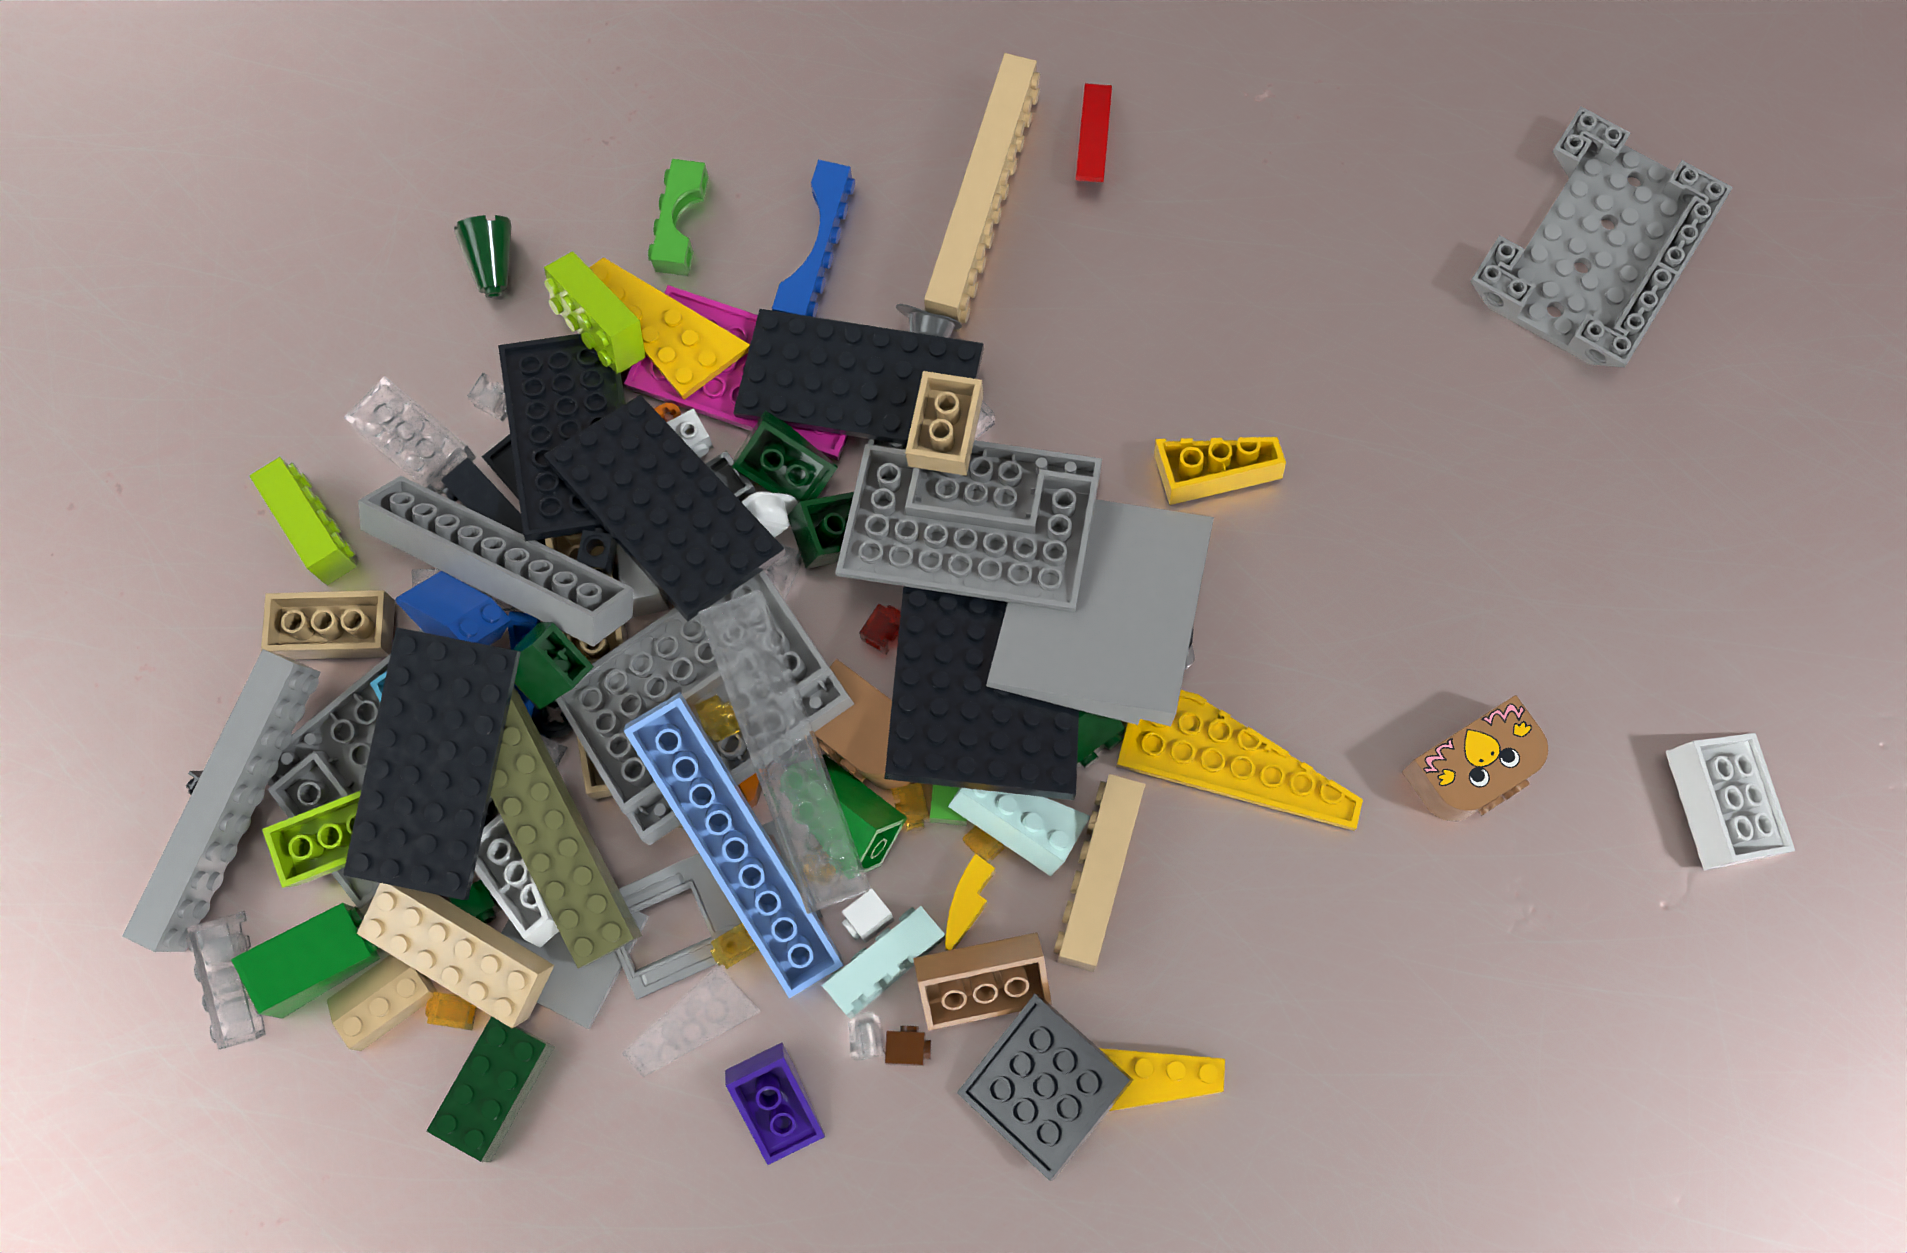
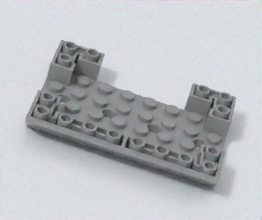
M1581 106L1553 150L1569 180L1526 249L1499 235L1470 282L1489 309L1590 365L1625 367L1733 187L1683 160L1675 171L1624 145L1631 134L1630 132ZM1627 178H1637L1641 186H1632ZM1601 220L1611 221L1614 224V229L1604 228ZM1583 263L1586 265L1588 272H1578L1574 264ZM1553 306L1558 308L1561 316H1551L1547 311V307Z

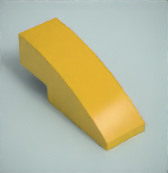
M977 854L973 856L964 870L954 893L946 927V951L954 950L987 906V900L979 894L995 874V867Z

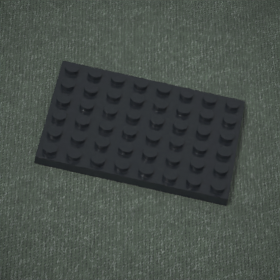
M903 586L884 779L1067 800L1075 799L1079 710L986 686L1008 602Z

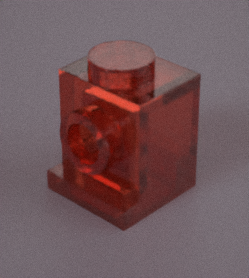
M878 603L859 632L861 640L887 655L889 652L888 641L893 642L899 633L901 612L891 605L884 607Z

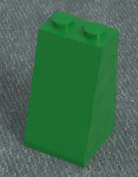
M825 754L791 764L783 775L785 780L780 787V791L844 876L851 880L880 867L907 817Z
M341 903L231 959L258 1014L282 1019L381 959L376 951L379 947L357 934L364 919L358 907Z

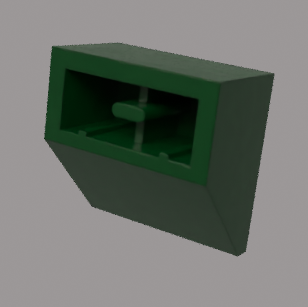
M539 622L513 649L521 652L514 684L538 709H542L572 690L594 667L553 622Z

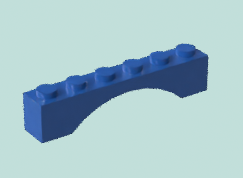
M819 159L811 181L813 198L820 212L818 236L811 253L804 263L790 277L779 284L772 311L815 317L817 313L818 293H823L825 287L824 272L825 269H830L833 260L831 249L833 244H837L841 232L839 223L841 219L844 220L848 211L846 200L848 195L853 194L855 188V179L852 178L850 166Z

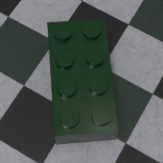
M491 1016L426 1132L480 1162H491L555 1046L518 1026L510 1028Z

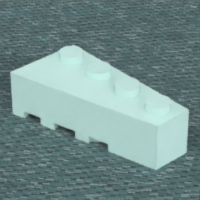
M959 788L948 806L1049 876H1052L1065 862L1091 817L1045 797Z
M922 906L916 910L913 907L908 909L899 918L901 922L893 929L888 927L875 938L876 942L868 949L863 948L852 957L848 965L843 969L840 968L835 971L822 985L850 1019L914 966L913 958L927 955L946 939L944 932Z

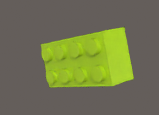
M573 251L544 267L546 275L544 284L550 293L551 299L548 302L551 309L556 315L561 314L564 317L567 326L572 332L577 331L581 334L582 341L588 349L594 348L598 352V357L604 366H610L618 374L646 358L640 320Z
M278 457L249 475L306 568L324 584H331L357 567L352 559L356 555L352 547L346 540L343 541L339 535L341 533L340 528L324 512L327 510L326 506L319 496H315L311 491L313 487L304 473H300L293 462L288 465L281 457Z
M361 790L262 829L282 888L299 886L345 868Z

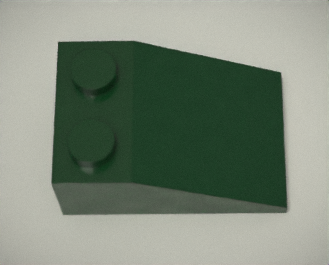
M766 410L734 456L732 464L733 469L768 491L791 495L798 503L800 501L816 499L838 468L836 464L791 426Z
M854 492L800 501L787 515L806 569L838 562Z

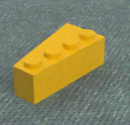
M1239 437L1238 440L1211 438L1210 441H1193V438H1181L1180 441L1155 439L1154 457L1169 505L1283 478L1286 461L1278 437Z
M1099 1048L1134 1079L1109 1111L1224 1092L1225 1059Z

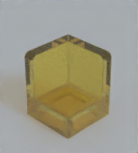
M976 825L963 837V842L972 852L989 864L1007 847Z

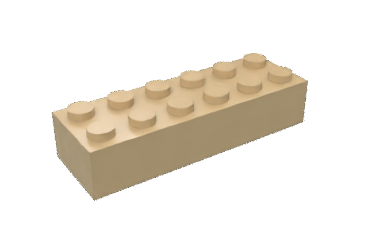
M1109 774L1107 782L1100 781L1094 803L1100 806L1099 811L1092 810L1086 834H1090L1092 837L1090 842L1084 840L1078 863L1084 864L1082 872L1076 870L1070 893L1076 894L1074 902L1067 901L1062 923L1067 924L1065 932L1059 931L1053 952L1059 954L1057 961L1059 963L1094 972L1097 966L1145 788L1144 783Z
M383 883L379 884L357 932L361 937L510 1028H514L529 1019L554 967L552 963L439 895Z

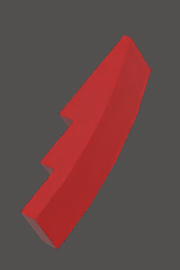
M1085 83L1076 180L1104 183L1112 85Z

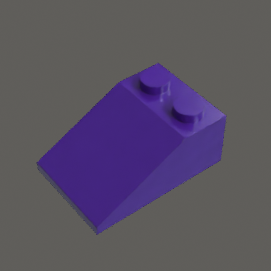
M782 1042L725 1070V1085L767 1165L825 1137V1133L798 1072Z

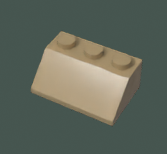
M390 954L328 998L327 1004L332 1024L348 1049L362 1051L440 994L427 976Z

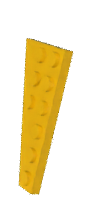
M603 257L589 267L640 320L645 354L683 400L749 352V343Z

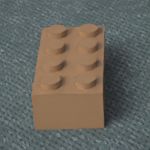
M1037 932L913 958L928 1031L1020 1012L1034 994H1039L1052 1005L1044 955Z

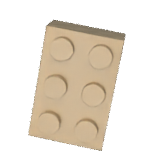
M923 371L905 452L909 467L967 476L984 395L982 380Z

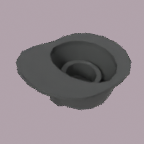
M906 304L896 305V309L909 317L910 332L950 338L953 330L962 327V324L953 318L932 314Z

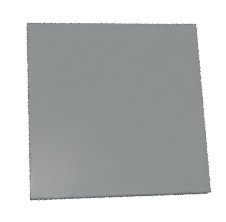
M638 911L631 915L640 932H642L649 916ZM509 919L501 933L554 965L537 1003L590 1029L623 968L616 950L578 969L560 932L555 934L542 947H538L524 940ZM637 939L625 945L629 954Z

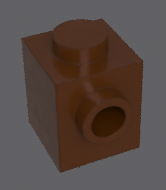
M900 1026V1031L886 1032V1065L924 1066L925 1059H931V1040H926L925 1032H919V1026Z

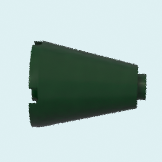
M486 215L469 217L458 221L457 227L454 226L456 238L477 289L480 293H485L486 297L501 296L502 291L507 289L512 226L511 220L508 217L495 215V220H486Z

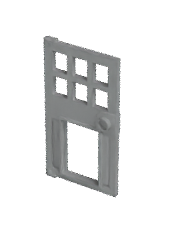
M780 815L762 826L768 836L774 835L781 851L780 856L818 918H821L823 916L788 837V830L784 819ZM699 853L619 888L631 914L691 888L711 934V937L637 970L626 947L623 946L617 949V955L636 1000L756 947L755 942L747 934L743 923Z

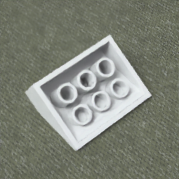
M1756 733L1696 740L1665 751L1704 870L1731 866L1795 851Z

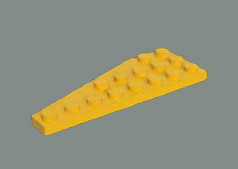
M1184 690L1180 691L1176 715L1171 726L1140 719L1138 725L1127 723L1116 767L1353 831L1357 829L1363 802L1362 798L1332 779L1329 780L1313 770V767L1288 754V751L1249 726L1247 728L1236 721L1224 710L1214 707L1199 694Z

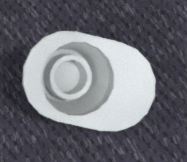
M756 492L742 501L745 507L774 537L790 526L787 515L798 504L797 500L791 495L771 492Z

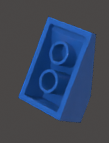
M443 571L438 572L395 599V602L424 633L485 645H492L501 639L512 620L491 597Z

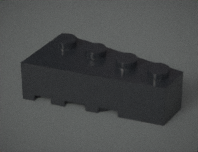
M468 457L441 479L445 486L442 492L450 500L458 501L461 505L523 534L521 513ZM545 539L535 540L546 546Z

